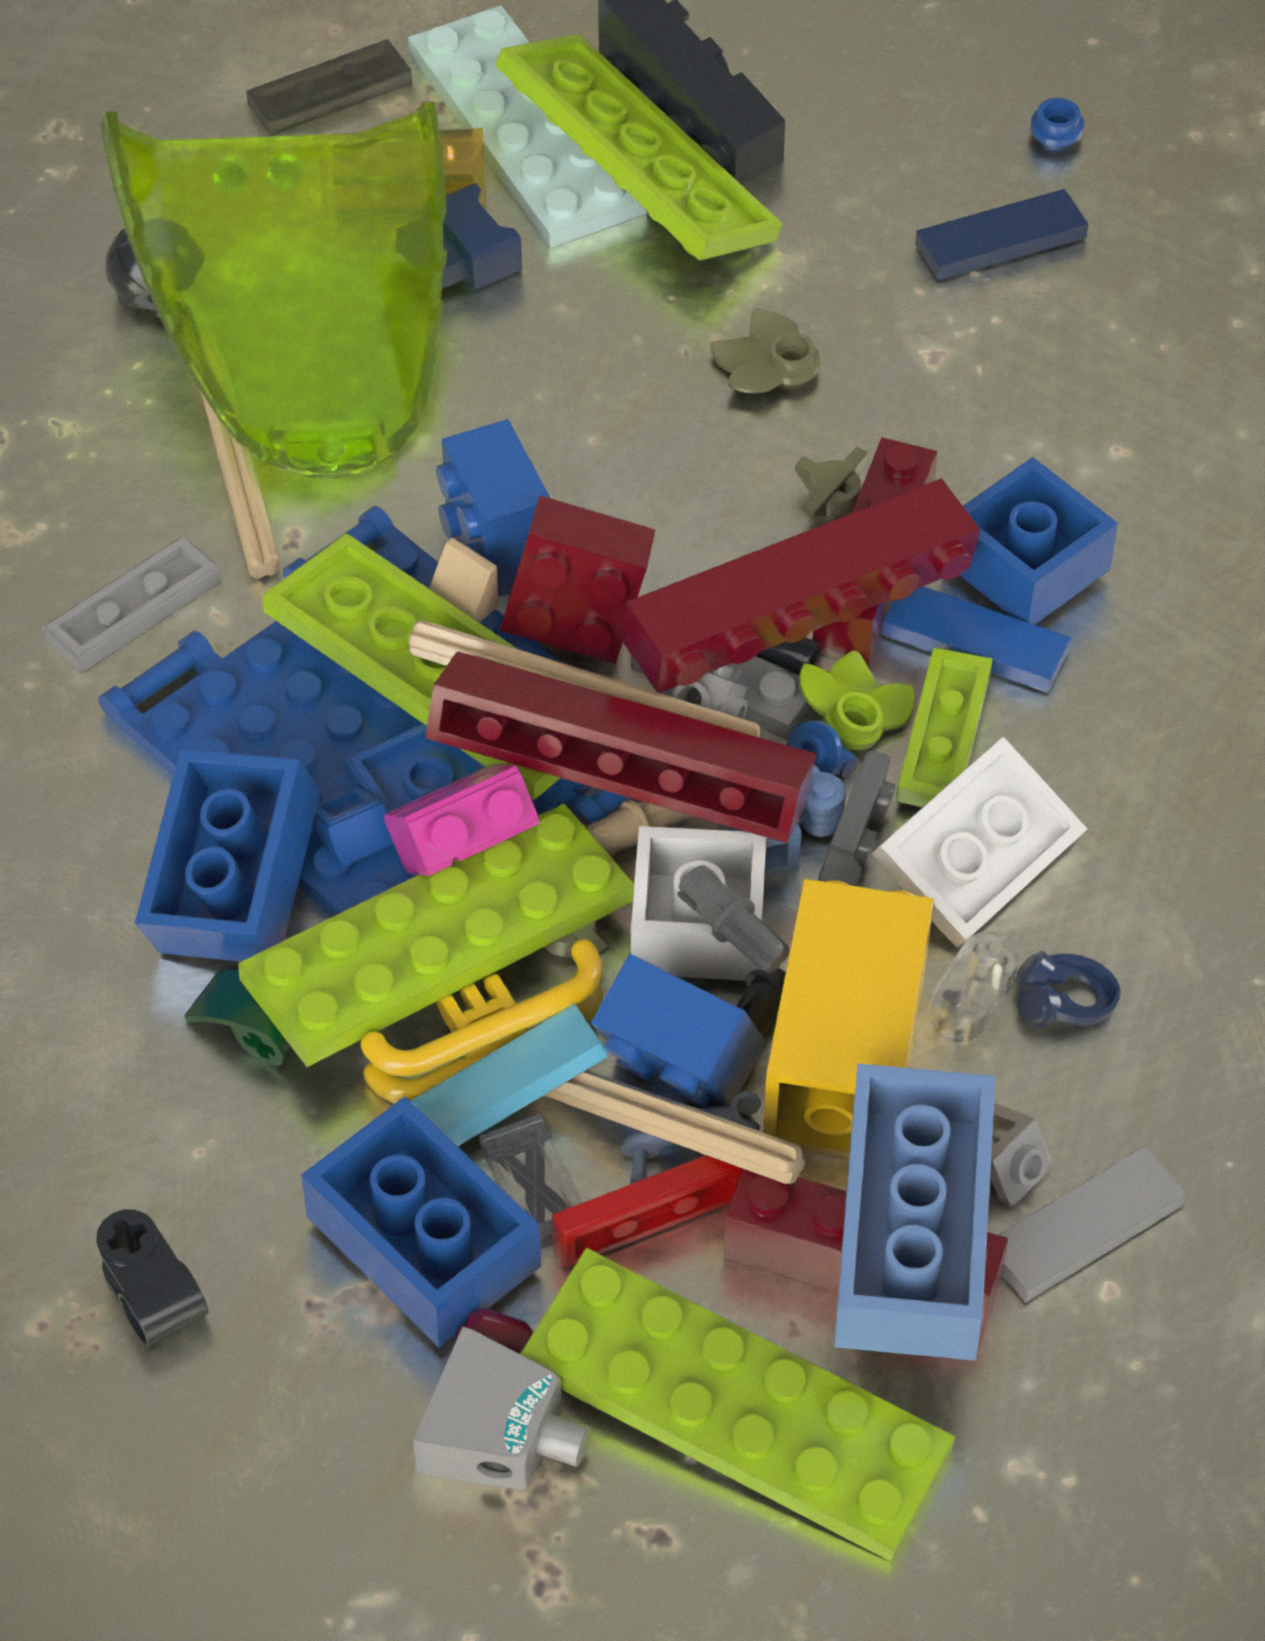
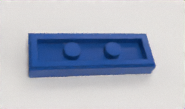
M924 586L916 589L904 599L893 601L882 621L881 635L929 652H932L934 647L992 658V674L1049 693L1070 651L1072 639L1069 636Z

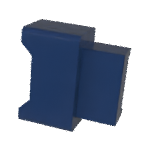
M476 183L428 202L427 219L399 230L401 251L403 254H407L431 283V288L434 292L462 280H465L469 287L475 291L522 271L520 235L514 228L502 227L495 222L478 201L481 195V188Z

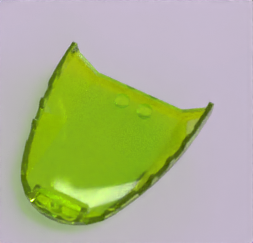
M423 102L422 106L412 114L357 134L179 140L155 139L120 124L117 112H105L100 125L105 154L124 228L143 281L162 323L190 375L218 419L235 440L264 463L288 473L309 478L335 479L355 476L377 467L395 455L417 427L426 406L438 349H435L438 325L443 313L444 301L441 300L442 273L447 258V250H443V221L447 210L444 166L435 102Z

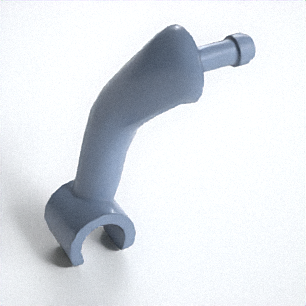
M752 1092L737 1094L728 1106L697 1108L758 1131L761 1127L757 1122L744 1120L739 1115V1113L752 1115L760 1109L762 1102ZM642 1131L629 1135L622 1143L620 1151L623 1155L633 1158L630 1184L647 1178L645 1175L646 1159L657 1157L663 1149L675 1143Z

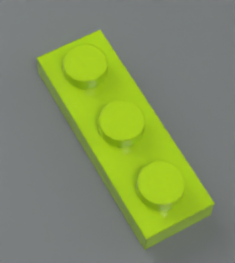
M933 647L897 787L896 802L924 807L968 768L991 675L992 658Z

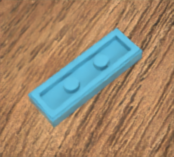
M573 1004L412 1099L410 1102L456 1146H459L606 1059L608 1055L577 1006Z

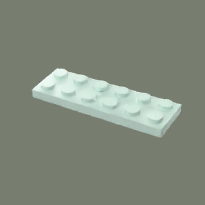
M502 5L408 37L409 55L549 249L647 214V210L626 190L620 188L591 157L585 155L580 150L579 145L559 126L550 122L546 114L525 94L519 92L513 83L495 66L501 48L530 43Z

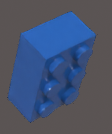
M180 749L135 920L136 926L159 953L241 962L285 940L321 793L299 759Z
M405 1096L301 1174L307 1218L438 1348L456 1335L458 1328L468 1321L467 1315L477 1309L490 1308L541 1267L540 1225Z

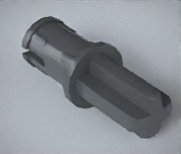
M704 865L694 868L683 878L678 888L680 891L677 892V896L708 922L712 927V935L719 942L729 941L759 970H763L766 973H773L778 970L781 963L789 956V946L754 914L755 905L749 898H739Z

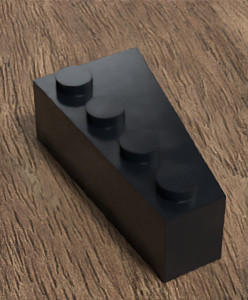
M598 0L599 53L742 185L784 161L786 120L742 72L735 76L729 72L728 64L722 55L723 50L711 37L703 41L700 40L685 23L689 18V13L678 0H673L669 3L665 0Z

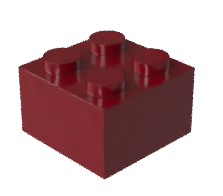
M539 495L500 631L616 665L623 643L621 636L626 602L637 598L648 567L656 529Z

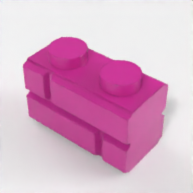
M496 763L383 814L385 824L405 870L408 873H418L423 876H430L451 866L453 860L462 861L539 824V817L517 766Z

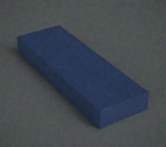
M1062 189L916 230L915 245L936 279L941 280L1087 238L1089 224L1067 191Z

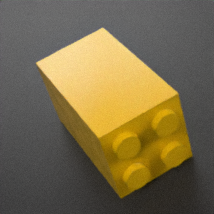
M804 879L766 1073L763 1133L797 1144L802 1148L803 1152L849 1159L857 1064L909 1068L925 976L934 898L916 896L903 890L883 891L850 886L845 882L836 880L824 882Z

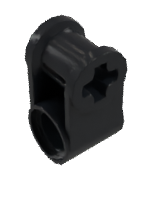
M123 1209L110 1214L102 1221L97 1230L96 1243L103 1259L102 1271L106 1283L119 1300L131 1327L145 1347H151L209 1314L205 1298L193 1275L186 1265L177 1259L154 1221L146 1213L134 1209Z

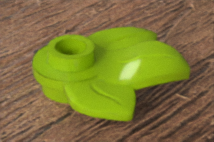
M851 651L834 663L829 672L807 663L803 664L800 670L799 689L803 698L814 710L823 716V722L829 724L837 732L841 744L846 748L864 750L874 746L883 731L903 727L913 711L915 702L913 686L903 683H890L878 687L877 682L858 651Z

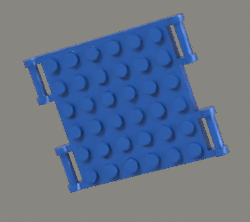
M373 506L359 516V523L345 532L365 546L373 542L379 547L375 553L427 588H430L439 562L393 526L387 513L380 507ZM328 544L320 551L309 557L307 560L298 558L292 563H290L283 569L284 578L293 573L295 570H297L311 558L316 556L330 544ZM497 609L480 622V624L519 650L561 662L536 641L500 631L504 615ZM277 621L224 658H221L214 652L211 644L200 632L194 630L178 641L179 648L122 688L114 685L98 698L106 716L172 775H174L180 749L299 759L321 792L319 802L355 786L345 773V758L423 724ZM191 668L200 673L144 714L136 708ZM560 778L535 800H532L538 816L565 804L577 819L586 826L594 821L605 818L618 808L622 802L627 801L629 797L605 790H599L593 796L588 797L584 794L593 787ZM312 826L298 888L327 914L333 917L419 874L408 873L405 870L394 843L347 866H342L334 859Z

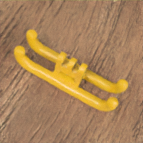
M581 939L576 941L571 948V955L577 965V971L572 979L517 1004L497 974L483 979L485 990L491 999L485 1002L474 984L460 989L462 1000L467 1008L464 1012L461 1011L452 995L437 1001L439 1011L452 1033L408 1051L398 1050L392 1047L381 1033L375 1031L368 1032L363 1036L360 1044L364 1055L370 1061L363 1073L367 1084L379 1097L395 1104L404 1096L411 1101L536 1027L537 1025L534 1024L558 1014L573 1004L577 1006L589 1026H591V1022L601 1006L604 996L600 986L603 963L598 949L590 940ZM426 1073V1074H424V1075H422V1076H420V1077L414 1078V1079H401V1078L397 1077V1076H407V1077H410V1076H414V1075Z

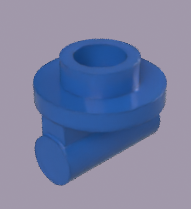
M803 722L794 728L788 738V746L817 754L814 765L819 768L820 772L833 775L839 774L845 778L851 775L859 764V759L841 744L837 732L825 722Z

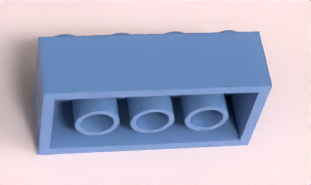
M857 1064L834 1339L835 1348L976 1361L983 1316L996 1076Z

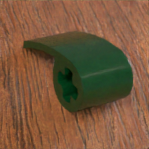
M226 969L218 971L184 1014L186 1022H214L231 1026L239 1044L250 1055L269 1065H281L293 1049L240 981L239 970Z

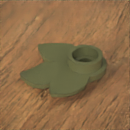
M753 309L750 318L749 337L713 341L710 344V351L719 367L732 373L728 380V387L745 393L767 392L782 383L789 385L802 384L814 378L820 368V354L815 348L813 341L806 335L799 333L795 322L768 310Z

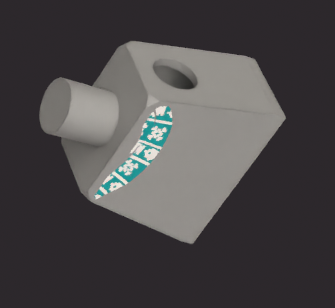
M462 1327L414 1434L415 1468L417 1472L426 1475L523 1490L530 1485L542 1456L578 1467L589 1442L591 1427L559 1416L562 1406L561 1378L555 1372L472 1329Z

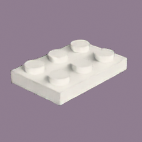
M1003 736L880 845L872 855L905 891L916 896L934 898L931 920L953 945L958 948L1088 828Z

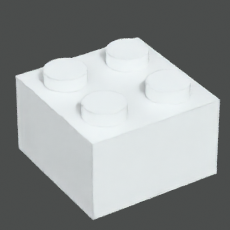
M639 826L631 922V954L676 977L746 981V977L752 970H759L729 941L719 942L712 935V927L687 903L683 902L677 896V892L680 891L678 888L679 884L690 871L701 865L707 866L739 898H749L755 905L754 914L762 921L766 837L745 831Z

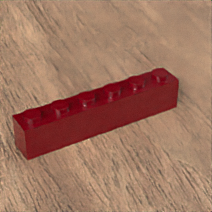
M940 478L627 601L621 641L656 692L660 693L677 685H691L709 672L732 663H745L761 651L784 642L793 643L800 641L813 630L838 620L842 622L852 620L865 609L890 599L893 601L904 599L922 586L940 579L950 580L961 575L967 568L971 567L980 528L944 480Z
M459 651L454 654L433 685L425 736L426 739L784 843H788L804 810L817 755L795 747Z

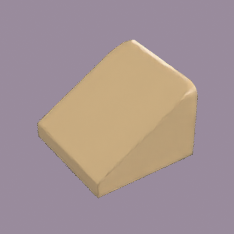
M449 539L444 546L429 589L480 623L499 606L497 566L459 540Z

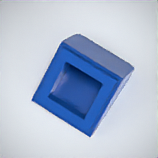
M358 784L318 802L313 828L334 859L342 866H347L393 844L384 821L383 814L387 813L384 802L364 790Z

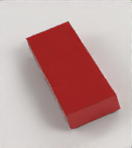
M705 1155L552 1214L553 1251L561 1267L567 1268L578 1262L586 1248L598 1254H603L726 1206L732 1201L743 1168Z

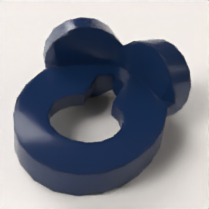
M1040 951L1028 957L1021 964L1014 983L1022 989L1017 1001L1018 1012L1022 1020L1034 1028L1048 1026L1055 1020L1076 1026L1096 1025L1111 1016L1120 1000L1121 994L1117 979L1105 966L1093 959L1075 954H1055L1049 956L1046 952ZM1068 979L1084 981L1094 991L1096 997L1095 1004L1092 1006L1076 1004L1067 994L1057 993L1047 983L1062 985Z

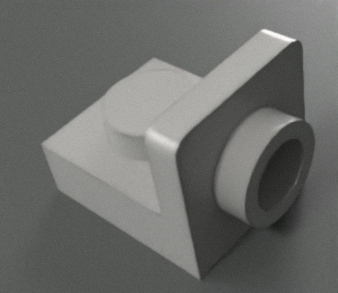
M994 1103L990 1177L1000 1202L1009 1206H1015L1050 1170L1052 1163L1035 1118Z

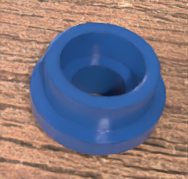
M1051 98L1043 101L1039 105L1038 110L1032 115L1030 130L1032 135L1043 144L1051 147L1068 146L1074 144L1082 137L1084 119L1080 114L1079 107L1074 102L1064 98Z

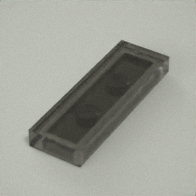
M386 39L246 90L247 105L268 134L273 136L413 84L412 70L391 42Z

